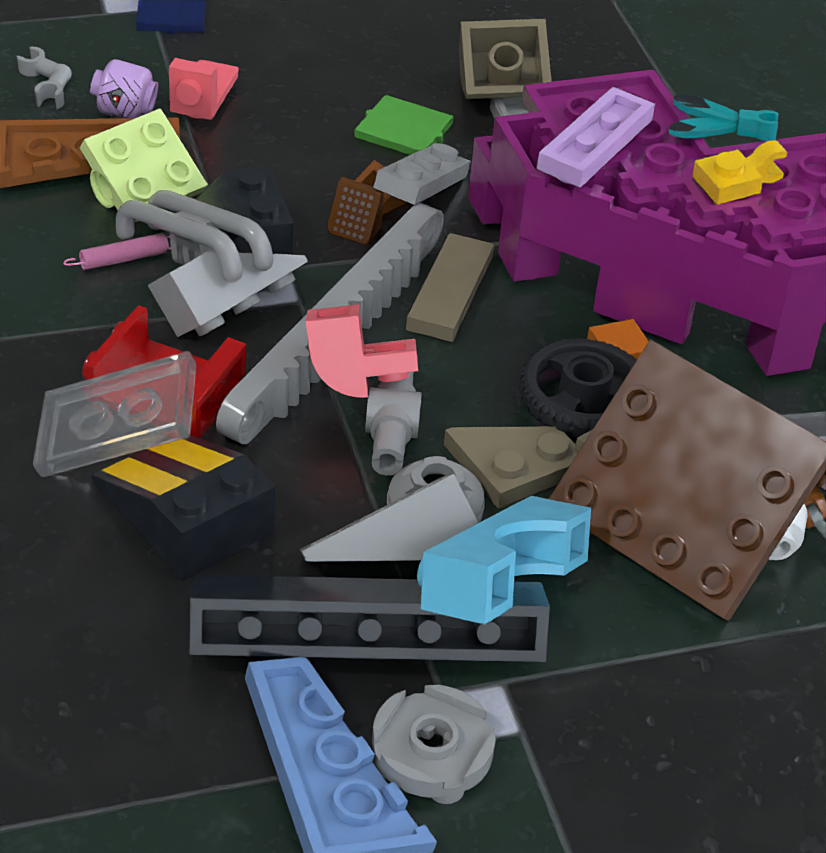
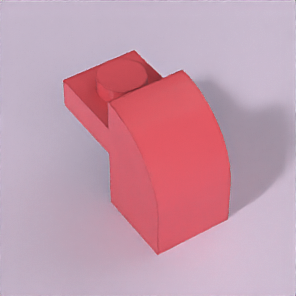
M359 304L307 311L305 322L312 364L320 378L335 391L347 396L364 398L369 395L368 377L378 376L379 381L394 382L408 378L409 372L418 371L416 339L364 344Z

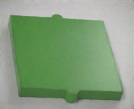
M385 95L372 110L366 111V117L355 129L354 137L412 155L433 144L442 143L444 133L453 123V116Z

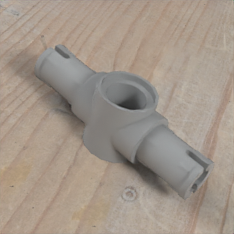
M409 372V377L394 382H381L377 388L370 387L365 433L371 434L374 440L372 467L374 471L382 475H395L402 470L405 446L411 438L418 437L422 392H416L413 387L414 372Z

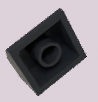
M247 167L239 171L224 172L196 199L253 220L266 233L273 254L293 255L294 222L269 167ZM219 229L233 241L238 253H252V249L245 238Z

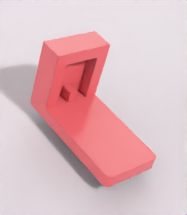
M174 58L169 66L170 112L184 114L194 119L212 120L238 78V67L206 60L193 62Z

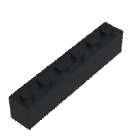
M194 574L190 597L189 655L546 662L550 606L541 582H514L513 607L484 625L421 610L422 588L419 586L417 579Z

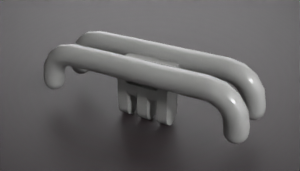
M170 190L157 191L150 197L148 203L139 200H128L118 209L116 233L121 240L133 238L135 234V219L147 223L152 230L163 229L170 233L172 258L174 262L181 265L207 251L216 252L222 264L224 278L229 282L240 280L243 270L238 250L229 236L219 229L246 239L252 249L254 264L257 269L267 271L273 265V253L266 233L259 224L247 217Z

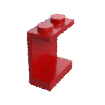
M138 305L124 322L120 321L114 327L111 336L97 351H92L88 355L82 372L83 378L86 380L87 403L171 435L184 432L201 438L217 419L219 409L226 396L246 376V343L228 337L209 360L199 358L150 340L148 336L147 308Z

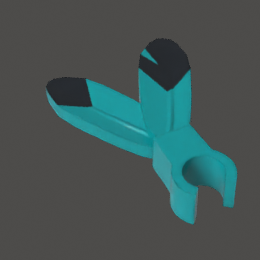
M676 95L673 97V104L679 110L699 118L673 123L668 130V133L672 136L701 138L732 133L737 130L736 135L755 137L764 141L776 140L778 112L740 109L738 114L732 109L704 98L692 95Z

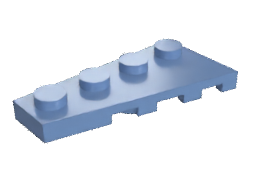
M306 657L249 662L245 681L303 852L433 853L437 841L426 825L420 827L416 825L406 810L408 800L395 782L388 784L372 762L375 755L362 736L357 738L351 733L342 720L345 711Z

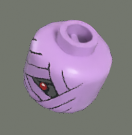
M111 60L104 71L98 69L95 71L90 94L97 96V107L100 113L115 118H138L143 116V114L152 112L157 97L158 82L153 81L152 73L148 68L121 60Z

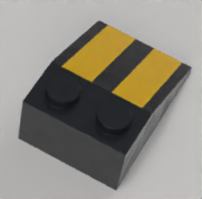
M184 432L92 474V482L183 580L275 533L276 486L244 454Z

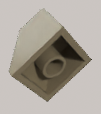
M546 19L461 22L459 60L461 86L465 98L522 97L524 85L551 82Z

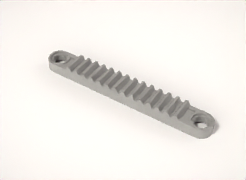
M423 203L415 204L312 309L359 304L362 328L369 329L372 326V318H380L382 307L389 308L392 297L398 298L401 295V287H409L411 277L419 276L420 262L433 249L442 231L444 221L442 211ZM307 314L226 396L219 409L216 421L217 432L220 435L242 445L249 443L273 417L286 418L288 416V406H297L299 404V394L307 395L310 392V383H319L320 376L312 364L305 322Z

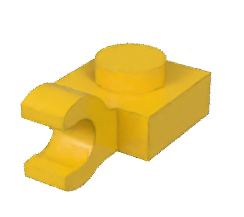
M775 140L764 142L746 158L739 150L722 152L718 155L695 160L692 177L716 205L760 194L762 183H774L782 179L784 173L774 161L787 157L788 152Z

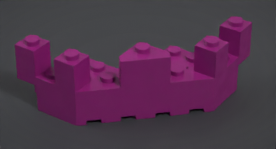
M654 69L524 85L522 102L529 113L495 117L493 135L474 138L468 198L483 225L501 224L498 254L513 282L558 275L561 252L600 266L593 312L617 321L634 319L640 329L683 344L690 333L696 301L751 321L746 346L766 376L811 369L822 325L826 323V133L776 139L775 141H778L788 152L787 157L774 161L784 173L783 178L774 183H762L760 194L716 205L692 177L695 160L734 150H739L746 158L758 146L767 141L709 148L702 137L681 138L670 135L668 133L670 125L689 118L673 104L672 94ZM612 87L655 104L652 121L583 186L578 187L573 184L564 183L556 177L537 169L539 152Z

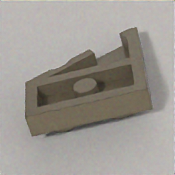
M555 426L451 427L445 430L444 446L462 466L477 477L484 493L497 508L558 485L577 455L574 442L564 432L557 430Z

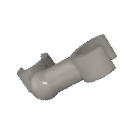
M30 47L31 59L17 56L19 72L25 76L43 75L48 77V81H43L35 86L36 105L40 107L45 99L55 98L56 109L58 110L65 103L63 89L71 79V69L65 64H59L45 58V53L41 48Z

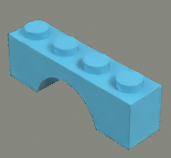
M530 496L424 551L417 573L418 584L422 588L421 610L484 625L513 607L514 576L528 574L564 576L588 561L591 508Z

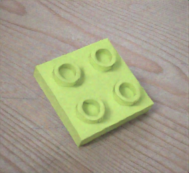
M161 108L86 138L80 146V150L92 168L90 183L93 192L99 202L106 208L115 206L118 210L128 200H139L148 203L150 197L159 190H170L191 198L202 193L208 185Z

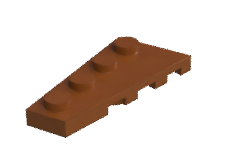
M135 118L0 120V188L91 173L92 168L80 150L84 139ZM167 118L180 139L179 118Z

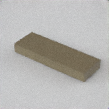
M449 233L407 316L406 330L453 342L491 262L494 244Z

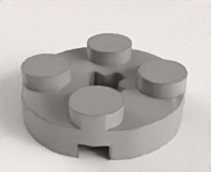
M425 685L424 693L412 694L405 697L406 690L394 694L381 706L374 720L372 746L375 755L373 764L383 778L391 783L395 782L399 789L405 792L432 798L442 804H451L459 801L463 797L464 791L474 787L485 777L493 760L496 737L494 727L491 731V726L485 720V709L480 702L469 694L443 685ZM434 734L444 737L442 747H429L418 739L419 737L430 739Z

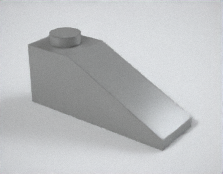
M447 474L301 548L300 551L306 561L422 560L424 551L478 524V521L455 475Z

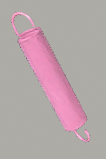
M159 233L90 249H81L79 253L80 262L67 264L66 262L76 260V258H70L65 260L63 264L66 266L81 264L82 269L85 271L111 264H120V262L132 261L134 259H143V257L166 254L167 249L171 250L167 238L170 236Z

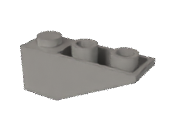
M207 251L150 283L148 287L177 337L193 329L196 330L200 337L225 323L221 313L232 308L236 315L260 302L261 299L257 292L266 286L270 293H273L296 280L292 271L308 262L305 255L273 254L272 267L267 271H261L255 267L253 253H239L243 270L242 277L237 282H229L223 276L222 264L218 254Z

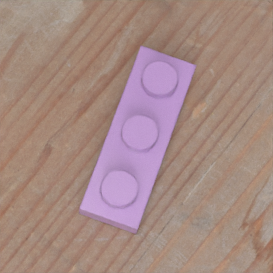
M612 87L539 152L537 169L556 177L564 183L573 184L578 187L583 186L652 121L655 104Z

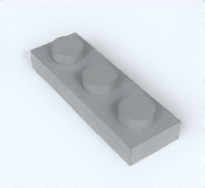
M436 143L378 170L373 188L415 205L466 178L471 161L457 156L458 151L455 148Z

